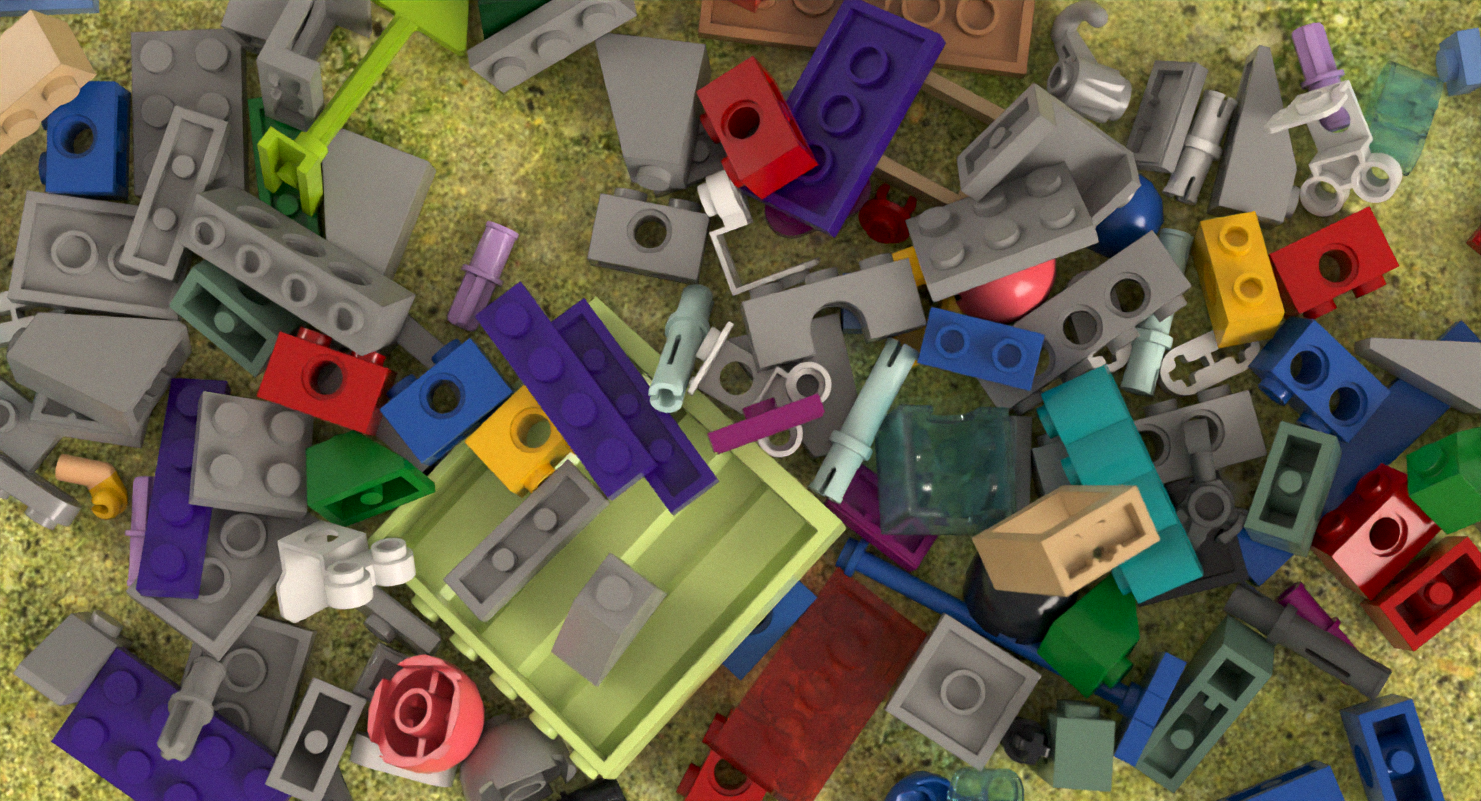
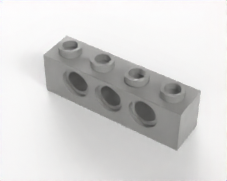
M236 185L197 193L179 240L181 245L361 356L396 343L416 297L414 293Z
M1151 230L1012 325V327L1045 334L1042 346L1048 351L1050 361L1047 369L1042 374L1034 376L1031 391L979 378L977 380L1001 414H1006L1013 409L1017 416H1022L1043 402L1041 389L1058 378L1065 383L1093 368L1087 358L1105 346L1114 354L1138 338L1140 334L1135 328L1136 325L1153 314L1160 323L1187 305L1188 302L1183 297V294L1190 290L1192 286L1157 235ZM1123 281L1135 282L1144 291L1145 297L1142 305L1133 312L1119 311L1111 302L1112 290ZM1075 313H1087L1096 321V334L1088 343L1074 344L1065 335V323Z
M1226 384L1197 392L1199 404L1178 409L1176 398L1143 407L1146 418L1136 420L1134 423L1139 432L1148 434L1155 443V454L1152 462L1163 483L1193 475L1184 433V422L1189 421L1192 417L1197 419L1207 418L1215 469L1267 455L1249 390L1232 394L1230 385ZM1047 433L1036 436L1039 447L1031 449L1032 478L1038 499L1062 485H1071L1061 464V460L1069 456L1060 436L1050 439Z

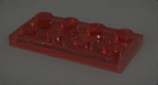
M839 567L827 579L816 595L818 598L796 622L708 745L711 750L778 801H814L927 636L923 630L853 577L844 574V571Z

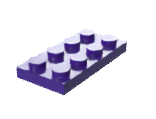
M844 0L786 101L819 165L762 200L745 185L739 189L745 195L836 238L946 44L945 40L939 33L865 1Z
M124 646L115 649L51 741L135 801H288L291 795L265 785L277 753L215 710L211 721L202 726L192 752L186 760L179 761L173 758L168 761L160 755L161 749L157 746V741L170 714L168 702L173 694L180 691L181 686Z

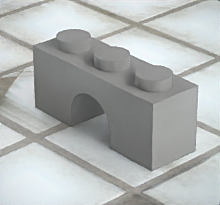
M885 253L859 261L860 271L839 276L837 267L805 275L806 285L784 290L782 282H775L749 290L751 299L742 301L740 311L757 373L774 369L776 366L781 367L811 359L816 354L810 333L811 321L817 312L825 308L839 307L851 312L860 323L866 344L923 328L927 323L909 258L893 261L892 253Z

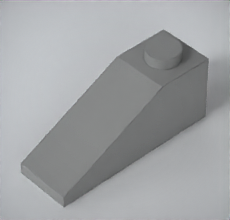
M1259 45L1245 60L1236 96L1238 105L1230 119L1207 214L1225 217L1255 211L1260 228L1271 230L1282 224L1284 218L1290 219L1298 203L1300 187L1293 185L1297 166L1289 130L1286 129L1271 134L1266 133L1263 128L1274 114L1283 109V103L1271 50L1269 47Z
M1374 337L1355 342L1354 353L1463 414H1481V342Z

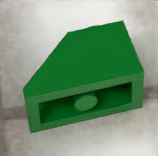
M1481 426L1453 433L1406 455L1408 496L1447 535L1481 521Z
M355 430L337 434L329 440L306 449L307 506L333 524L347 527L435 493V482L408 460Z
M1109 574L1053 622L1036 652L1087 699L1104 684L1110 689L1115 688L1134 666V663L1128 657L1140 640L1133 592L1123 595L1113 574Z

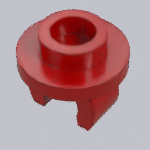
M884 183L878 188L874 199L868 200L863 204L858 215L859 223L867 235L879 243H901L907 240L910 235L905 220L911 218L917 205V199L910 195L905 206L901 207L886 199L890 185Z

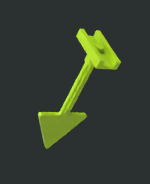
M371 0L394 15V17L308 131L300 132L293 141L273 127H270L257 143L265 188L275 193L283 182L293 186L300 192L302 212L312 217L324 201L320 163L329 153L327 146L413 32L419 31L458 56L466 54L469 0Z

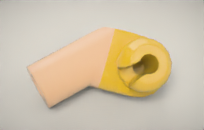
M62 454L59 457L55 471L56 480L86 486L92 497L91 501L95 504L91 508L94 515L103 520H111L126 509L128 491L112 464L68 454Z

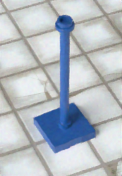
M849 537L835 564V567L844 571L843 576L851 579L855 571L940 615L946 613L975 633L1062 677L1036 653L1042 642L1022 645L1015 644L1017 638L1007 637L999 633L997 638L985 632L970 616L964 601L867 552L869 542L861 538L858 541ZM1155 652L1140 684L1131 681L1127 686L1120 682L1113 689L1104 684L1094 693L1117 705L1116 712L1123 715L1115 732L1113 756L1134 767L1136 766L1187 662L1167 652Z

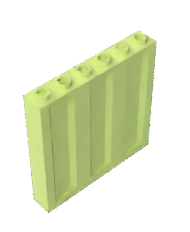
M595 297L589 305L648 385L651 386L661 355L599 298ZM519 378L512 387L517 391L524 383ZM689 383L681 408L671 412L670 415L720 482L673 516L645 477L611 501L606 497L579 458L570 452L554 468L557 470L568 459L600 491L610 504L487 622L480 621L443 578L524 502L531 493L528 492L521 498L511 492L464 442L468 437L457 444L427 476L435 482V493L399 506L367 540L370 549L373 543L381 539L401 538L405 540L406 547L413 551L416 570L415 577L405 583L416 593L410 600L411 603L430 621L436 623L441 618L455 632L449 638L454 646L472 661H475L480 656L494 670L489 676L491 682L511 700H514L518 695L521 696L534 709L529 715L530 720L549 738L554 740L560 735L574 749L569 755L570 759L593 780L599 774L604 779H616L847 529L837 516L755 441L718 455L717 452L714 453L707 433L732 425L734 422L698 389H696L693 396L688 394ZM538 422L530 428L527 434V444L530 448L540 447L546 443L551 432L549 422ZM611 553L625 561L667 593V595L601 684L596 687L553 654L551 650L573 601L608 554Z

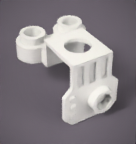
M1349 79L1297 95L1287 108L1279 110L1263 127L1266 133L1272 134L1307 123L1318 152L1308 164L1312 173L1301 186L1300 200L1305 209L1316 216L1328 217L1337 213L1348 199L1351 188L1361 199L1371 203H1380L1388 200L1401 183L1402 170L1399 163L1388 154L1371 153L1369 145L1373 138ZM1341 107L1345 108L1350 116L1348 129L1340 133H1333L1321 125L1319 119L1335 113ZM1372 167L1381 168L1388 174L1389 178H1377L1372 172ZM1324 181L1331 184L1337 193L1324 191L1320 182Z
M725 170L706 176V183L697 186L700 200L708 217L719 215L725 226L709 232L733 296L775 280L782 282L784 289L805 281V275L810 274L809 269L821 262V259L817 257L742 285L723 234L753 223L747 197L733 184Z
M728 321L722 332L712 327L702 342L695 357L704 361L696 377H692L690 380V388L687 391L688 394L693 396L698 388L744 415L742 408L772 397L775 398L778 407L806 398L798 392L796 386L798 379L802 376H812L817 381L818 390L816 394H819L822 403L828 398L832 384L827 370L814 362L800 363L792 368L789 373L777 366L774 369L757 373L753 355L726 340L733 327V323ZM732 362L746 364L753 374L751 388L741 395L727 393L720 384L722 369ZM798 425L788 429L790 437L783 446L772 444L768 437L757 440L758 445L772 457H786L799 448L803 438L802 427Z
M319 520L277 541L283 571L276 584L280 615L292 623L304 620L328 606L335 609H351L365 605L373 599V586L400 585L410 581L416 575L413 551L406 547L405 540L401 538L381 539L373 543L371 549H368L366 533ZM327 535L337 536L335 540L327 541Z

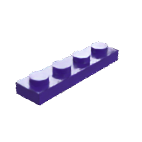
M521 281L475 315L480 325L608 499L613 501L658 467L655 460Z
M585 298L552 321L657 463L658 467L644 477L673 516L720 482L670 413L660 412L651 405L650 386Z
M186 378L171 379L136 590L141 596L198 599L213 507L188 504L198 400L203 391L231 395V388L227 381Z

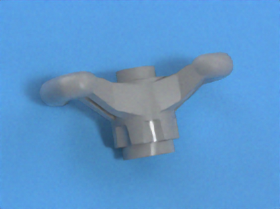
M1081 0L1069 5L1060 12L1051 28L1050 37L1059 56V62L1055 64L1049 74L1047 91L1084 118L1098 123H1106L1107 120L1117 121L1124 114L1129 104L1132 91L1131 83L1125 77L1120 76L1119 70L1099 64L1076 30L1083 21L1088 22L1095 28L1104 26L1108 21L1106 10L1097 2Z

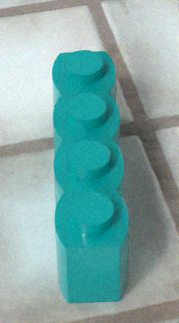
M1107 364L1041 393L1045 405L1038 407L1037 413L1049 438L1053 439L1060 436L1069 456L1062 459L1061 464L1070 484L1137 486L1159 535V541L1111 569L1121 593L1126 595L1133 592L1139 604L1202 577L1204 571L1195 550L1179 520L1171 499Z

